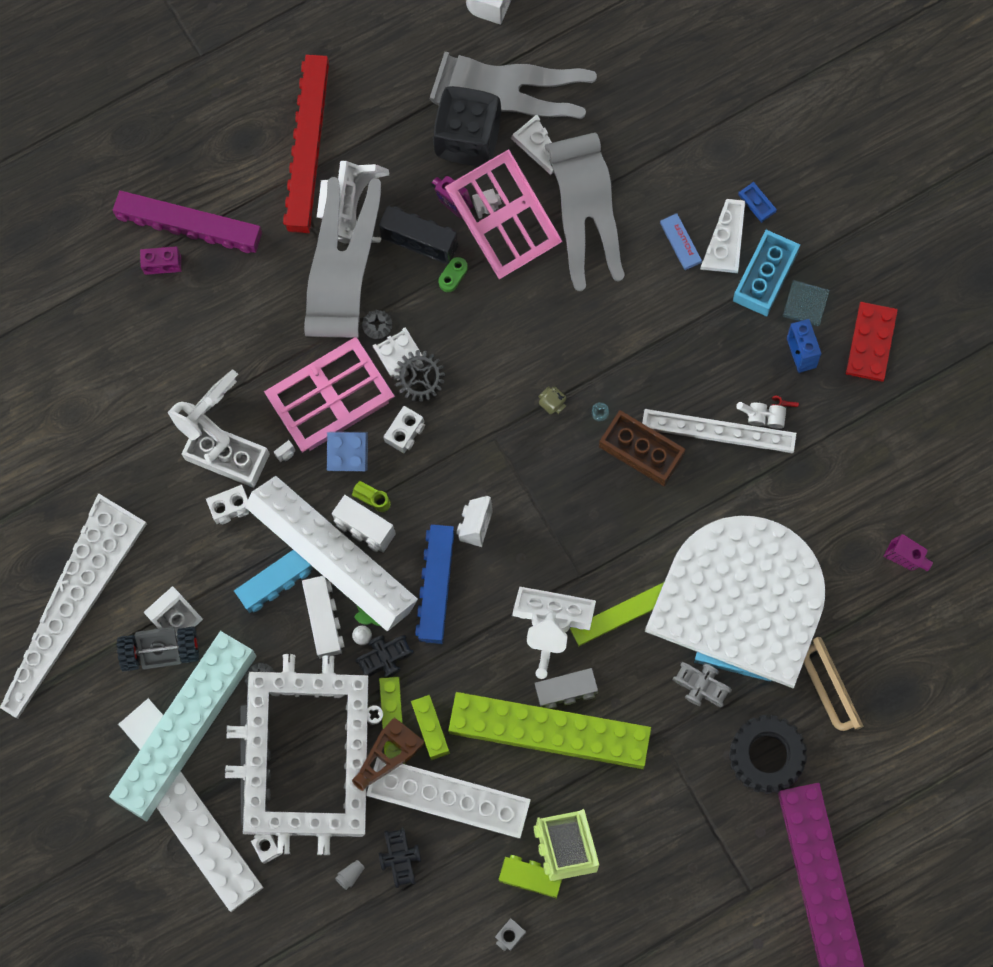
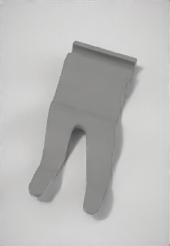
M444 52L430 100L439 105L445 87L457 86L481 90L498 96L501 101V112H518L531 116L538 115V117L568 116L582 119L586 115V110L583 107L570 103H554L539 100L520 93L519 88L522 85L554 87L575 82L593 83L597 79V74L594 71L580 68L558 70L530 64L492 66L461 55L458 58H454L449 55V52Z
M594 132L545 144L546 151L549 150V161L560 188L563 229L567 243L570 275L574 288L577 291H583L586 287L584 261L585 219L587 217L594 219L600 233L607 265L613 279L621 281L624 278V271L621 265L618 234L613 216L611 180L608 167L600 152L601 144L597 133Z
M331 177L327 182L326 203L307 287L304 326L306 337L359 338L361 287L381 197V181L377 178H372L369 181L362 210L348 248L345 251L337 249L340 208L339 180L336 177Z

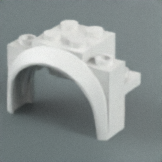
M340 161L338 177L340 185L339 242L350 243L357 223V204L363 189L372 178L389 176V169L376 164L356 165L348 161ZM321 180L317 217L321 219L323 218L328 180ZM373 237L371 243H380L381 237Z

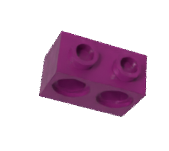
M178 247L140 249L141 269L145 275L182 272L181 253Z

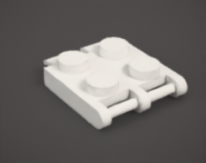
M403 328L400 333L392 337H387L388 339L384 342L373 345L374 350L391 378L399 375L394 369H401L397 364L398 361L405 363L402 356L405 355L410 359L408 353L412 352L415 357L416 350H419L406 328ZM421 360L412 361L414 366L416 365L419 369L424 366ZM408 366L405 369L404 377L409 375V372L407 371Z

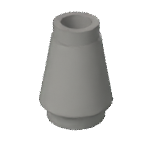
M356 860L338 872V876L335 879L347 890L354 885L365 867Z

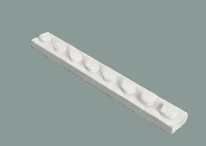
M648 409L644 410L642 422L656 432L788 453L794 452L796 433Z

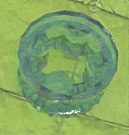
M598 402L593 405L592 416L597 421L605 420L609 415V408L605 403ZM597 408L600 410L605 409L603 416L601 414L596 415Z

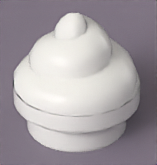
M358 626L353 630L352 638L356 644L366 645L370 642L372 633L368 627Z

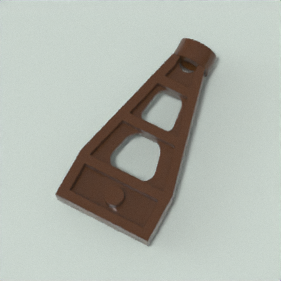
M394 717L381 731L360 772L352 779L353 784L359 790L364 791L369 785L411 759L424 745L425 741ZM388 741L401 750V753L394 758H388L382 753V749ZM376 757L386 764L378 772L370 767V764Z

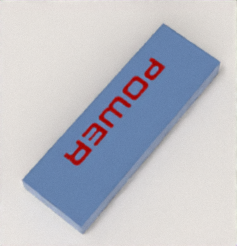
M678 214L661 220L660 224L684 270L702 263Z

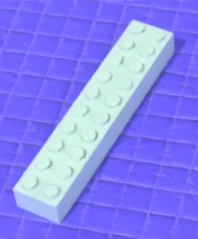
M222 631L219 632L109 797L114 802L146 822L148 821L257 657L252 649Z

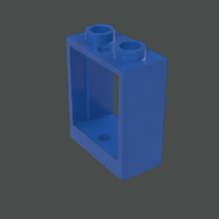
M810 319L792 323L787 341L798 373L817 368L821 351Z

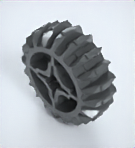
M416 350L415 357L412 352H409L410 359L405 355L402 356L405 363L398 361L397 364L401 369H394L395 372L399 373V375L394 376V379H400V382L396 383L395 386L402 385L403 388L399 392L402 393L406 390L405 398L412 394V401L416 400V396H419L420 402L423 401V395L429 400V393L436 396L437 393L434 389L439 391L442 389L437 384L444 383V380L439 379V376H445L444 372L439 373L443 365L437 367L436 364L440 360L436 359L433 362L434 354H430L427 358V351H423L422 356H420V351ZM421 360L428 363V365L423 369H419L416 365L414 366L412 361ZM408 366L409 370L412 373V377L406 383L404 379V372L406 367ZM431 369L434 371L432 385L429 384L427 374ZM426 370L422 375L423 381L418 379L412 382L417 376L416 371L420 373ZM415 383H420L427 390L418 392L410 387Z

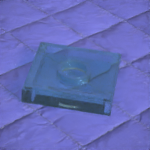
M793 280L783 317L797 321L810 319L812 325L820 326L829 290Z

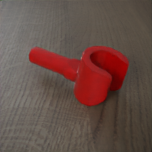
M780 396L772 397V400L780 401L777 404L778 406L798 407L799 405L798 402L783 401Z

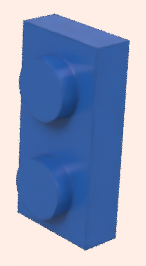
M754 182L739 192V197L745 201V204L761 223L776 213L777 209Z

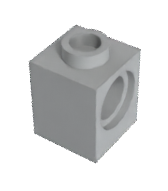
M510 918L495 936L498 940L496 944L504 951L506 949L512 951L526 934V931ZM505 932H514L515 939L512 942H506L504 940Z

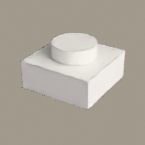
M288 440L276 449L274 454L280 462L283 460L287 461L294 455L295 449Z

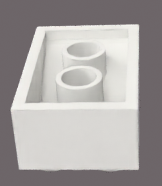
M485 496L469 501L468 506H464L462 513L464 521L463 524L459 523L457 529L460 541L482 547L493 512L491 497Z

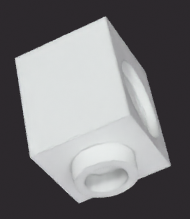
M256 834L254 836L255 839L251 841L261 862L264 864L281 855L277 854L278 845L273 835ZM264 841H269L271 844L267 851H262L261 844Z

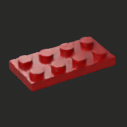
M860 302L846 370L847 375L884 381L898 309Z

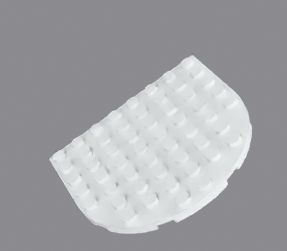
M733 516L711 522L692 534L677 552L645 632L794 688L824 607L825 584L821 567L809 546L797 534L777 522L755 516Z

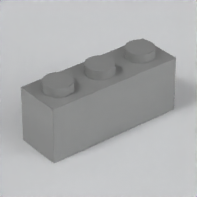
M592 668L535 683L539 704L542 708L554 709L557 707V704L564 703V705H570L575 703L576 699L583 698V700H589L594 698L595 694H598Z

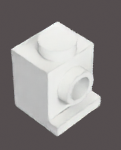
M494 189L484 191L483 194L492 210L496 211V209H499L498 205L502 204L499 194L495 195ZM472 195L478 218H482L484 213L489 214L479 195Z

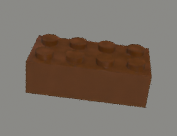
M619 410L599 441V448L662 486L666 485L685 455L683 447Z

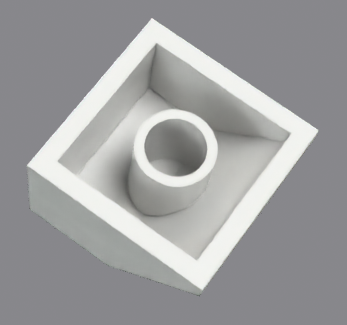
M173 586L144 611V614L158 629L175 627L176 636L178 635L177 631L179 628L195 627L203 620Z

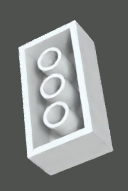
M196 425L202 434L196 440L188 439L182 452L184 459L254 488L270 455L268 449L224 431L229 436L230 442L220 455L209 464L205 460L204 454L211 452L218 443L200 426Z

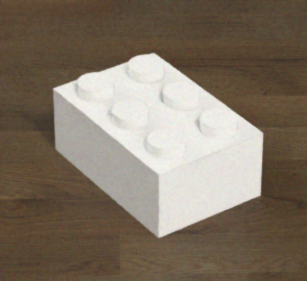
M346 495L343 496L332 512L337 528L343 532L348 530L352 533L354 539L359 542L362 540L367 542L368 547L375 552L379 550L384 553L396 535L391 523Z

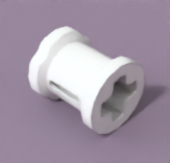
M370 706L367 709V722L378 724L382 720L383 711L378 706ZM375 710L378 711L377 716L379 718H374L373 720H371V714L369 712H375Z

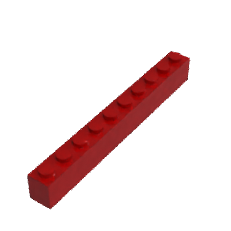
M306 55L305 61H302L301 71L304 73L303 78H300L299 88L302 90L301 95H298L297 104L300 107L299 112L296 111L295 121L298 124L293 132V138L296 141L291 149V155L294 158L289 166V172L292 175L291 180L288 179L287 190L290 192L289 197H286L285 207L288 209L287 214H284L283 224L286 225L288 232L310 233L329 71L328 56Z

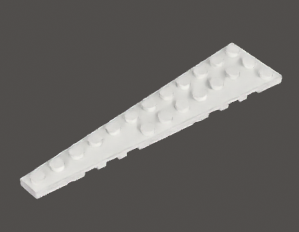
M99 493L90 510L88 520L81 530V535L73 547L71 557L67 561L64 571L39 621L40 624L37 631L33 634L32 642L23 656L24 659L21 666L17 669L14 680L10 684L0 706L1 709L17 719L147 525L145 521Z

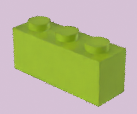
M430 695L411 701L431 760L450 754Z
M510 855V858L505 857L499 882L557 899L562 879L550 881L549 875L545 874L541 863L531 860L529 863L521 861V857Z

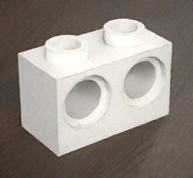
M403 406L384 435L385 443L402 453H405L407 449L410 450L415 442L413 439L425 427L423 417ZM408 420L416 421L413 426L406 425ZM403 435L405 439L402 442H398L396 437Z
M242 485L206 499L216 524H225L230 522L231 518L236 516L243 517L249 514V510L245 508L248 497ZM236 500H243L241 506H234ZM225 506L223 513H216L218 507Z

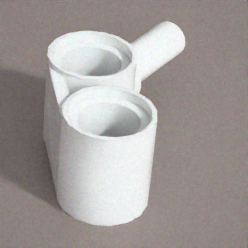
M742 402L737 404V409L748 414L749 424L776 429L784 428L785 407L772 405L767 409V405L763 403H751L750 406Z

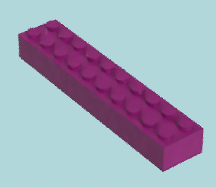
M820 783L781 790L778 796L819 967H864Z

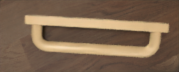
M816 637L812 639L814 643L809 646L803 663L832 724L841 731H846L853 727L855 729L864 727L822 638ZM818 651L850 721L840 722L810 659L811 653Z

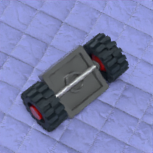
M175 627L139 631L135 635L118 637L117 653L122 672L138 670L139 660H141L142 669L198 661L199 644L195 627L179 628L177 636Z

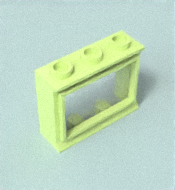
M584 809L537 819L534 833L536 838L539 837V853L541 856H544V872L546 875H549L550 881L598 871L599 861Z

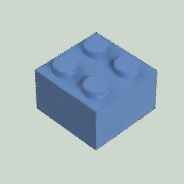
M327 432V471H367L368 432Z

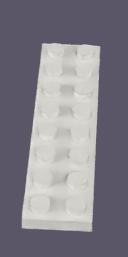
M377 757L373 770L378 772L386 764ZM405 764L400 765L369 785L366 796L516 838L521 837L531 800Z
M180 771L156 808L228 910L232 912L263 889V886Z

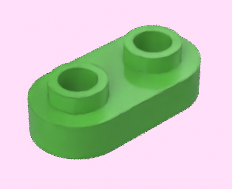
M453 258L439 277V287L444 292L454 291L467 273V262L463 258ZM456 264L462 265L460 268L455 267ZM446 279H451L450 283H445L444 281Z

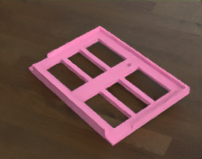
M509 149L445 186L498 279L503 278L563 242ZM505 163L523 196L509 203L491 170ZM486 173L506 205L496 212L492 210L476 182V179ZM469 183H472L490 214L479 222H476L458 191ZM528 207L531 208L548 237V240L536 247L517 216L518 213ZM512 217L531 250L519 256L501 223ZM496 226L516 258L504 266L500 263L484 235Z
M354 337L264 391L301 452L307 449L311 451L327 441V432H342L389 404V400L395 397L357 337ZM354 350L361 362L328 381L321 369ZM364 366L370 377L338 396L332 385ZM310 376L317 388L285 407L278 394ZM374 381L381 394L349 413L341 400ZM320 392L327 403L294 422L288 411ZM330 407L337 420L305 439L297 426Z

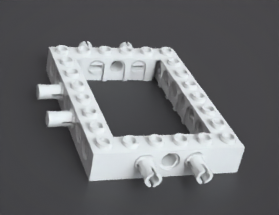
M284 654L283 672H249L247 725H227V738H244L246 740L244 766L226 765L225 778H243L245 780L243 834L278 836L277 854L283 853V846L284 854H290V836L292 835L318 837L317 855L323 854V847L324 855H330V837H363L365 835L366 789L364 791L359 790L353 784L352 779L360 772L367 759L368 676L336 675L334 673L335 656L329 657L328 664V655L322 656L321 674L294 672L295 655L290 654V662H288L289 654ZM269 693L272 696H279L280 694L295 695V697H299V695H315V697L334 696V698L348 695L346 705L347 724L345 725V730H347V741L345 744L347 755L344 769H346V782L344 784L346 798L343 804L345 814L265 812Z

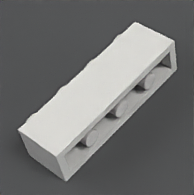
M324 576L302 580L319 659L326 655L329 657L342 654L341 648L344 647V641L337 629L341 628L338 617L335 618L333 612L337 609L335 600L330 598L329 592H333L331 582L327 581Z

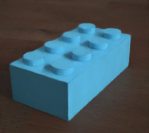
M765 230L734 293L733 302L768 316L799 252L800 244Z

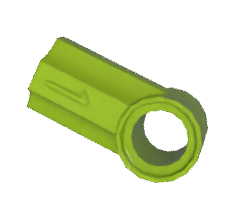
M361 481L353 489V497L374 507L378 512H385L390 508V500L385 492L378 491ZM378 499H385V502L382 505L376 504Z

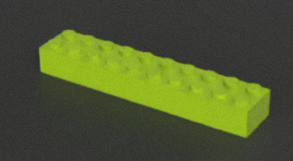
M456 692L448 731L449 734L644 769L651 727Z

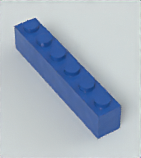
M431 525L430 530L426 531V542H429L428 549L424 550V560H427L426 568H422V579H425L424 587H420V598H423L422 606H418V617L421 618L420 625H416L415 636H419L420 642L443 644L455 533L454 526Z

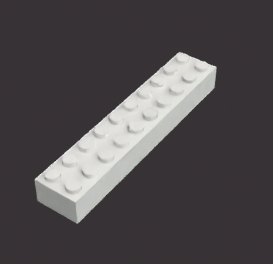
M277 476L252 491L245 508L386 631H389L410 614L418 599Z

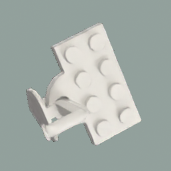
M233 369L215 383L196 405L178 402L168 411L176 427L188 438L196 440L202 434L196 426L198 425L218 443L211 452L204 454V458L209 464L227 447L230 439L204 413L217 404L224 397V394L237 382L234 379L238 373ZM183 410L188 416L184 417L178 413Z
M519 587L513 616L532 619L533 626L528 630L527 643L533 649L542 650L539 668L536 670L538 678L544 679L547 677L550 653H561L565 650L567 644V634L565 632L570 627L590 630L596 604L595 600Z

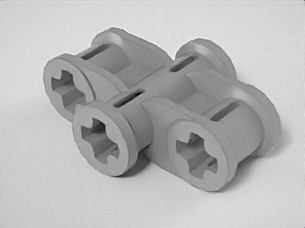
M682 662L677 676H674L672 679L680 686L690 690L689 695H686L685 699L697 706H701V700L705 698L714 705L723 707V701L727 694L732 691L731 688L714 679L715 675L719 674V671L706 663L703 664V670L700 672L691 665Z

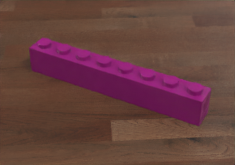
M120 190L113 207V212L118 220L127 222V220L133 221L139 226L149 225L159 231L165 229L172 234H184L194 240H197V238L204 239L207 243H219L230 249L233 247L239 248L245 253H250V251L256 253L262 236L261 227L258 225Z

